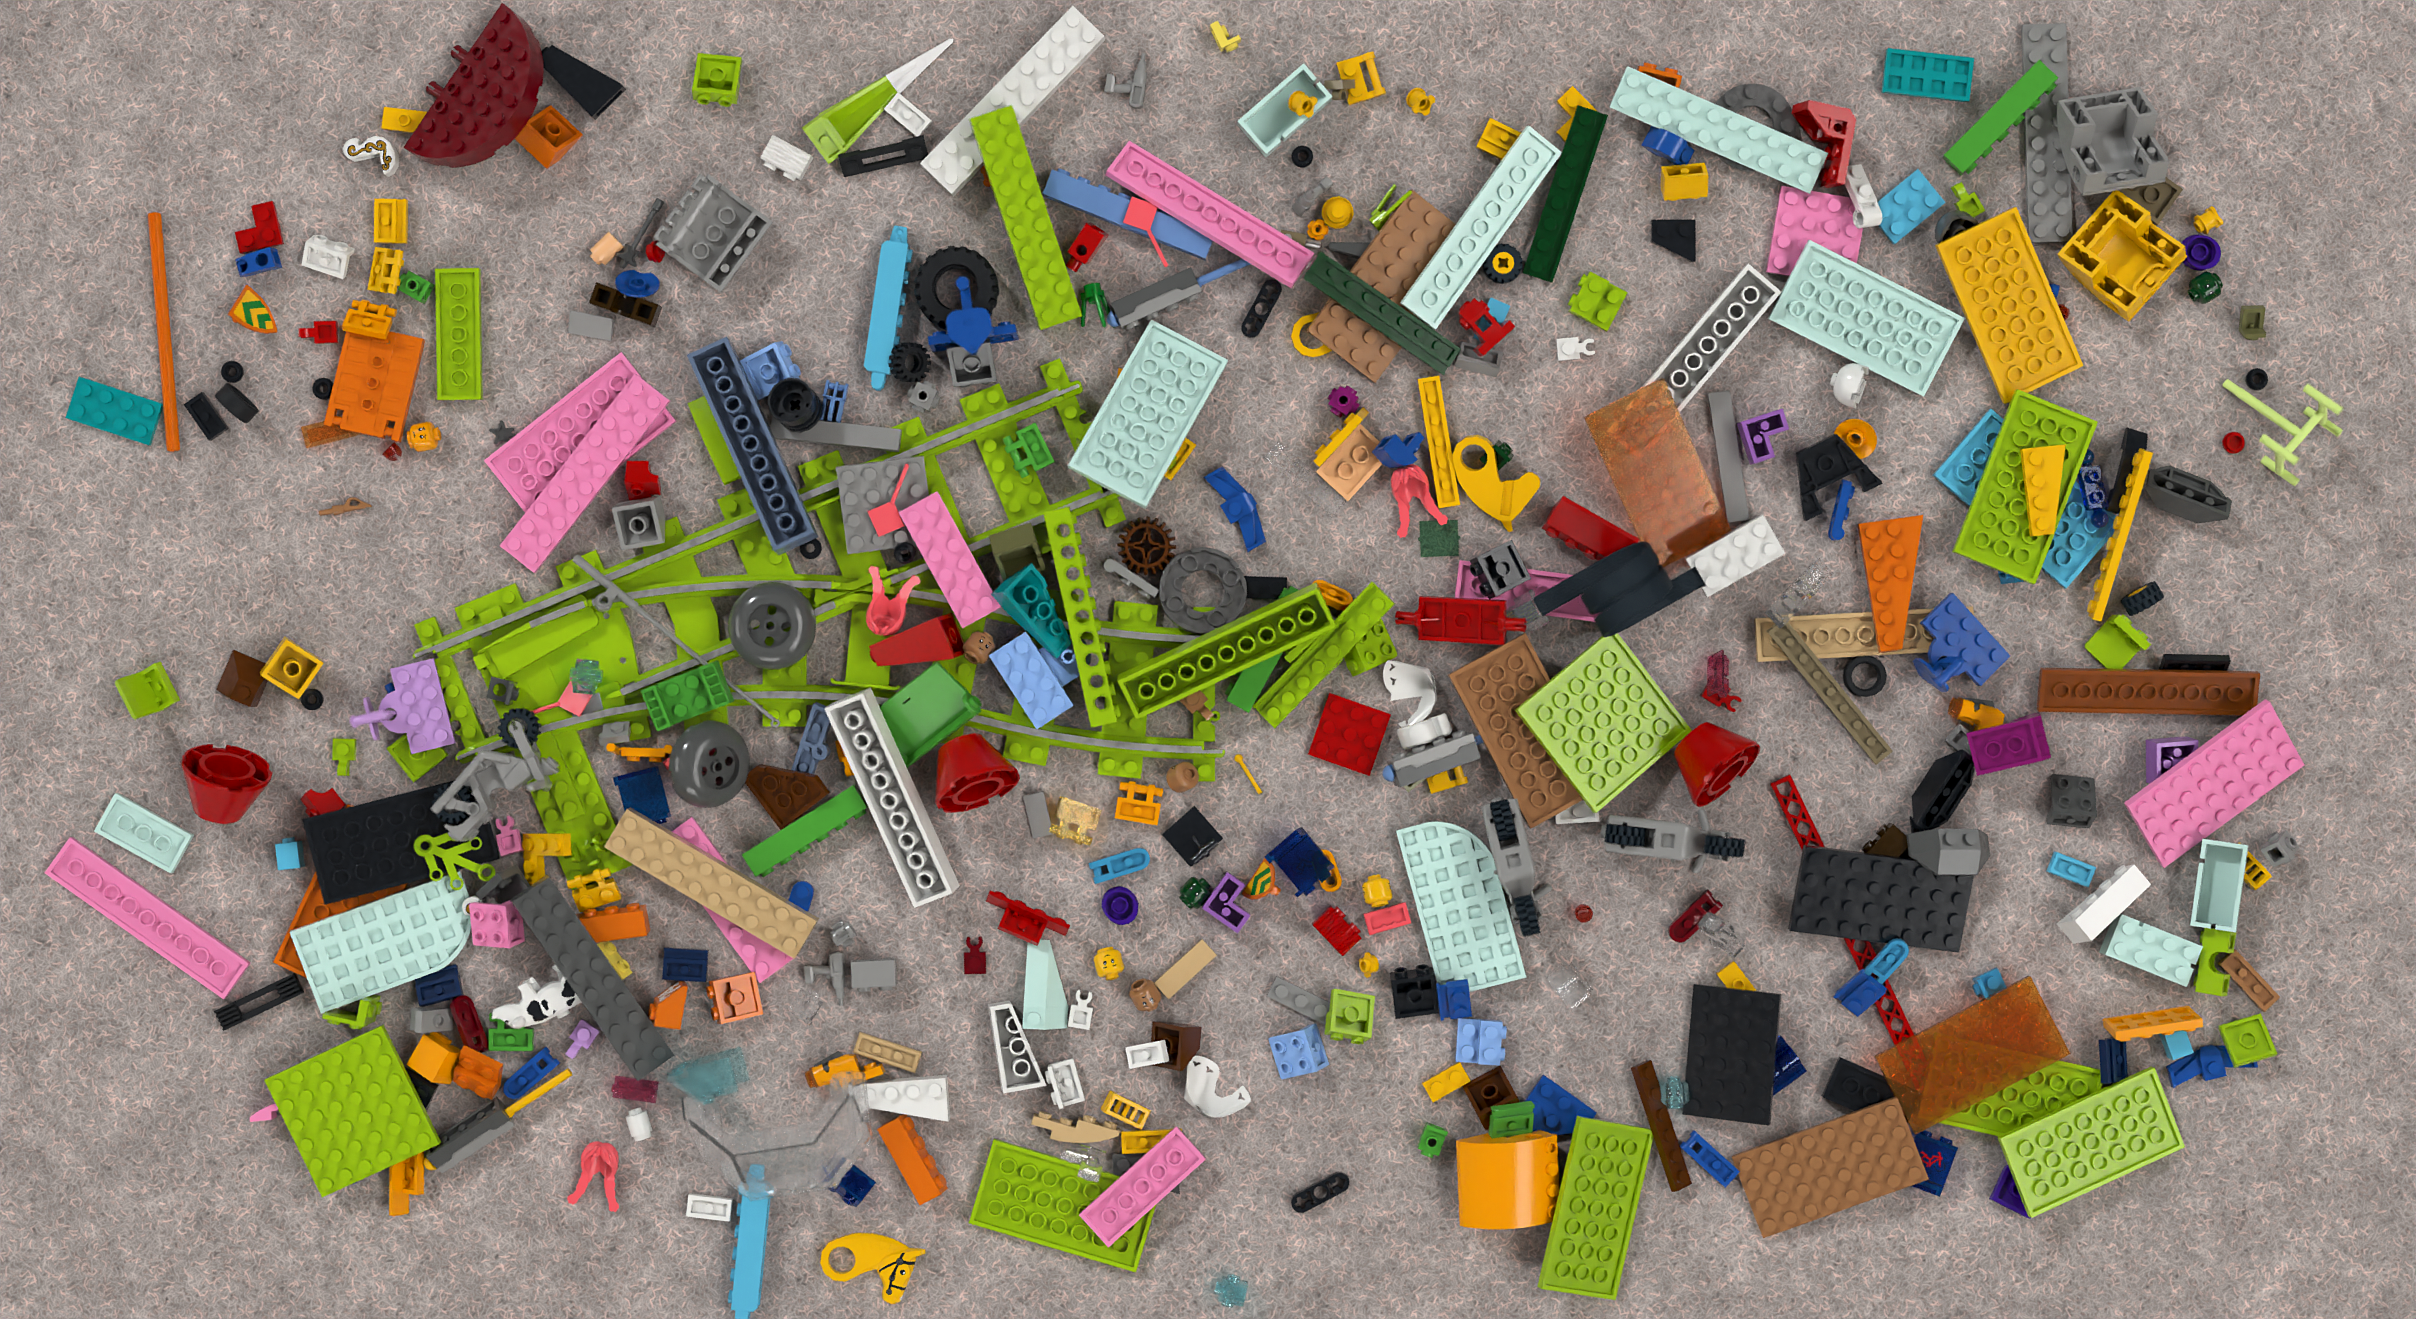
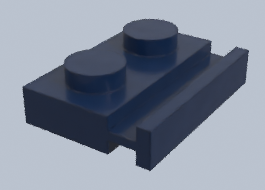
M665 947L662 980L707 982L709 950Z
M456 964L415 979L420 1007L464 995Z
M2114 1037L2100 1039L2101 1083L2110 1084L2111 1082L2115 1083L2127 1078L2126 1041L2121 1042Z

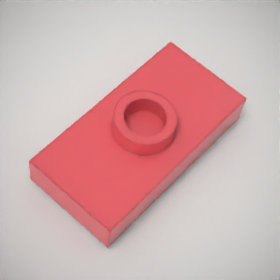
M1406 902L1363 914L1369 935L1411 924Z

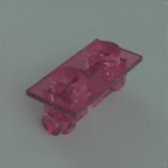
M1724 650L1707 658V696L1717 693L1719 697L1724 698L1729 693V679L1725 678L1729 676V659L1724 655Z
M615 1076V1082L612 1084L611 1092H613L612 1097L656 1103L659 1081L644 1079L637 1081L635 1078Z

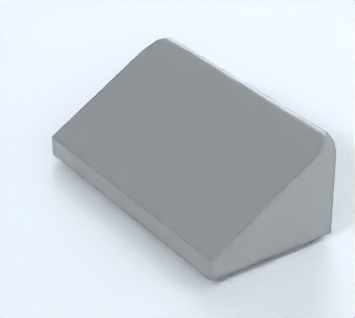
M570 310L568 333L611 341L615 319Z
M1461 341L1459 347L1461 350L1457 355L1455 367L1497 377L1503 352L1491 349L1484 356H1478L1473 351L1478 345Z
M1044 791L1023 796L1033 838L1054 834Z

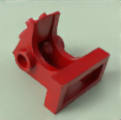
M1474 298L1471 302L1467 301L1460 307L1459 323L1465 330L1471 329L1478 336L1481 343L1473 351L1478 356H1484L1516 326L1510 320H1506L1499 325L1488 312L1490 310L1488 305L1484 301L1478 302ZM1481 316L1490 324L1484 332L1475 324Z

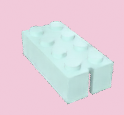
M1304 63L1237 121V126L1265 158L1281 145V140L1285 142L1332 101L1333 96L1321 82L1316 84V88L1313 86L1317 78ZM1302 91L1308 97L1315 96L1317 98V104L1313 109L1314 113L1310 118L1305 115L1299 116L1296 112L1289 109L1288 100L1293 92Z
M2202 839L2200 858L2205 859V863L2199 862L2190 926L2211 929L2212 924H2216V930L2237 931L2249 845Z
M2120 914L2110 923L2099 953L2187 987L2194 970L2190 967L2191 963L2196 965L2203 946Z

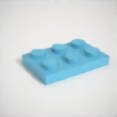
M1917 169L1877 202L1882 212V222L1879 228L1894 245L1946 202L1920 170Z

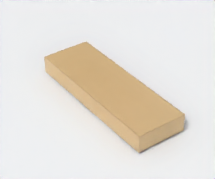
M1201 939L1154 983L1170 999L1215 958L1217 954Z
M859 1032L853 1053L915 1073L922 1051Z

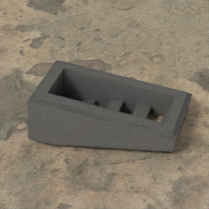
M1330 242L1328 250L1359 259L1371 242Z

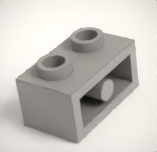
M896 958L852 960V988H857L858 992L871 991V987H879L880 991L893 990L892 986L898 984Z

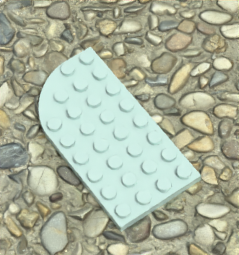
M1430 821L1396 830L1437 983L1445 985L1446 982L1468 979L1469 992L1526 978L1502 884L1499 881L1498 874H1494L1496 870L1494 858L1484 842L1469 830L1459 825L1442 821Z
M458 870V876L463 880L462 874L460 870ZM447 874L440 881L430 880L291 930V938L320 1012L330 1011L434 973L447 966L460 953L471 930L470 916L465 915L462 909L463 902L470 897L464 880L463 887L460 890H454L450 886L451 880ZM455 879L452 885L455 888H459L461 881Z

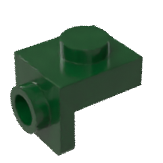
M1500 440L1493 446L1496 450L1498 471L1514 456L1512 448ZM1486 452L1480 457L1484 465L1487 463Z

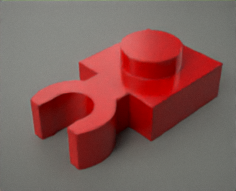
M1713 677L1710 678L1700 695L1719 708L1724 703L1725 708L1730 712L1736 711L1730 705L1732 700L1740 703L1742 701L1738 696L1728 695L1731 689Z

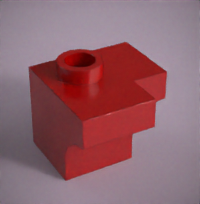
M627 461L625 486L629 501L652 497V495H661L659 476L652 474L649 461Z
M333 788L324 793H317L310 789L300 799L306 806L305 812L309 817L343 809L346 805Z

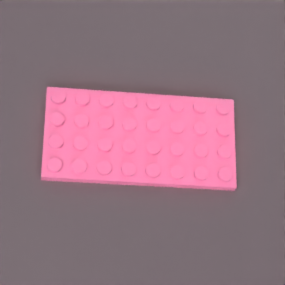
M622 352L484 460L525 513L632 376L637 374L641 377ZM667 408L663 410L623 463L677 422Z
M2265 699L2136 793L2124 804L2157 861L2165 868L2201 842L2202 839H2205L2302 768L2304 763L2271 703Z

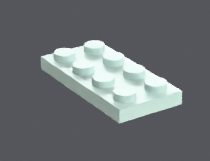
M119 793L114 794L94 832L170 874L174 873L194 834Z

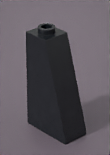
M553 45L542 50L544 69L595 120L626 90L621 83Z

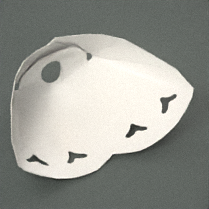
M1388 660L1384 666L1383 679L1385 687L1391 693L1390 701L1422 696L1418 709L1409 718L1408 724H1406V721L1398 724L1401 727L1423 721L1431 713L1437 701L1435 680L1432 673L1426 667ZM1391 664H1393L1395 668L1390 671ZM1391 677L1396 679L1394 685H1392Z
M1194 1056L1187 1065L1184 1099L1200 1114L1211 1119L1220 1118L1245 1108L1251 1102L1249 1093L1243 1085L1232 1095L1223 1098L1215 1094V1087L1220 1073L1218 1065L1206 1057ZM1193 1061H1195L1196 1063L1200 1062V1064L1195 1066ZM1207 1066L1210 1070H1213V1072H1206ZM1239 1093L1242 1094V1097H1243L1245 1100L1238 1099V1098H1239Z

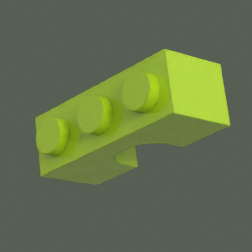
M2212 927L2211 929L2204 928V931L2201 932L2200 943L2203 948L2197 960V965H2199L2198 974H2195L2193 985L2196 987L2195 992L2227 996L2230 974L2221 973L2216 969L2215 958L2221 952L2234 953L2237 931L2216 930Z

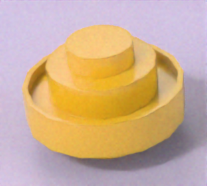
M1338 196L1332 197L1325 202L1321 214L1323 221L1328 227L1343 229L1352 221L1354 212L1351 203L1346 198Z

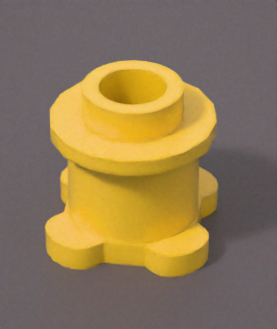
M1418 87L1412 89L1406 98V103L1412 108V111L1415 114L1418 112L1422 113L1424 116L1430 113V108L1435 102L1433 95L1427 96L1425 91Z
M1302 91L1293 92L1288 100V107L1291 111L1296 112L1299 116L1305 115L1308 118L1313 115L1314 106L1317 104L1315 96L1308 97Z
M2211 206L2202 215L2194 217L2193 225L2197 232L2207 235L2212 228L2223 225V220L2217 214L2216 209Z

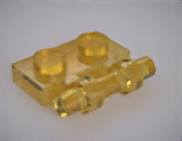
M1063 796L1059 797L1053 818L1061 820L1060 826L1051 824L1049 832L1056 834V837L1074 840L1076 844L1090 846L1093 838L1086 836L1087 830L1096 831L1102 810ZM1069 824L1079 826L1078 831L1069 830Z

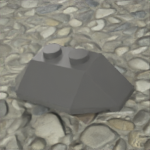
M2173 466L2149 470L2146 490L2156 508L2197 524L2227 520L2229 518L2232 500L2229 497H2225L2223 492L2211 481Z
M1938 828L1906 835L1909 857L1914 860L1916 859L1923 867L1936 876H1976L1990 857L1988 834L1979 829Z

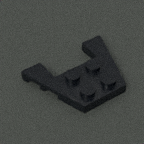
M1833 434L1796 452L1804 521L1824 513L1815 492L1852 473H1855L1863 492L1883 484L1837 434Z

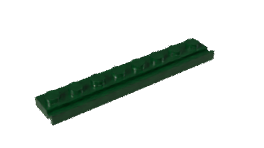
M1577 106L1523 268V274L1553 283L1608 117L1607 114Z
M1318 251L1307 268L1306 273L1301 277L1441 375L1445 374V371L1450 367L1461 350L1454 343L1321 251Z

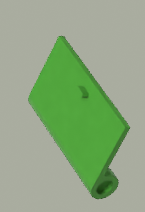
M938 661L879 706L907 768L981 712L980 700L976 696H972Z

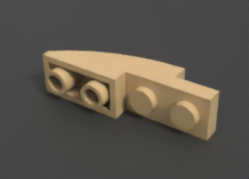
M1039 1111V1114L1034 1113L1031 1123L1032 1125L1052 1130L1050 1139L1070 1143L1099 1142L1117 1137L1120 1134V1128H1117L1116 1123L1105 1121L1104 1124L1096 1122L1095 1117L1084 1115L1083 1118L1078 1117L1077 1124L1075 1125L1072 1124L1073 1120L1060 1117V1120L1051 1118L1052 1114Z

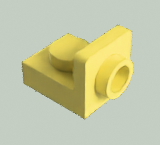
M1218 21L1210 24L1211 33L1221 52L1224 50L1231 52L1239 47L1238 43L1241 42L1239 35L1227 40L1229 34L1224 25L1220 26Z

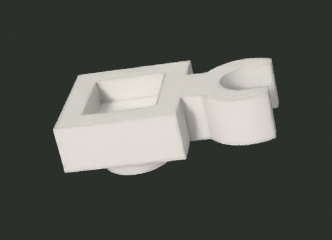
M1578 337L1556 339L1557 360L1580 359V353L1587 356L1595 354V351H1588L1586 349V344L1594 343V340L1586 339L1579 343Z
M1077 990L1076 1000L1078 1005L1071 1004L1068 1026L1089 1030L1093 1007H1087V1004L1092 999V992L1089 991L1087 999H1082L1080 997L1081 990Z

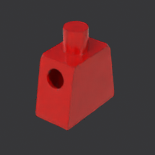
M1092 222L1086 223L1068 250V253L1072 256L1066 266L1072 271L1077 272L1082 263L1085 265L1089 264L1109 234ZM1083 245L1087 249L1085 255L1080 250Z

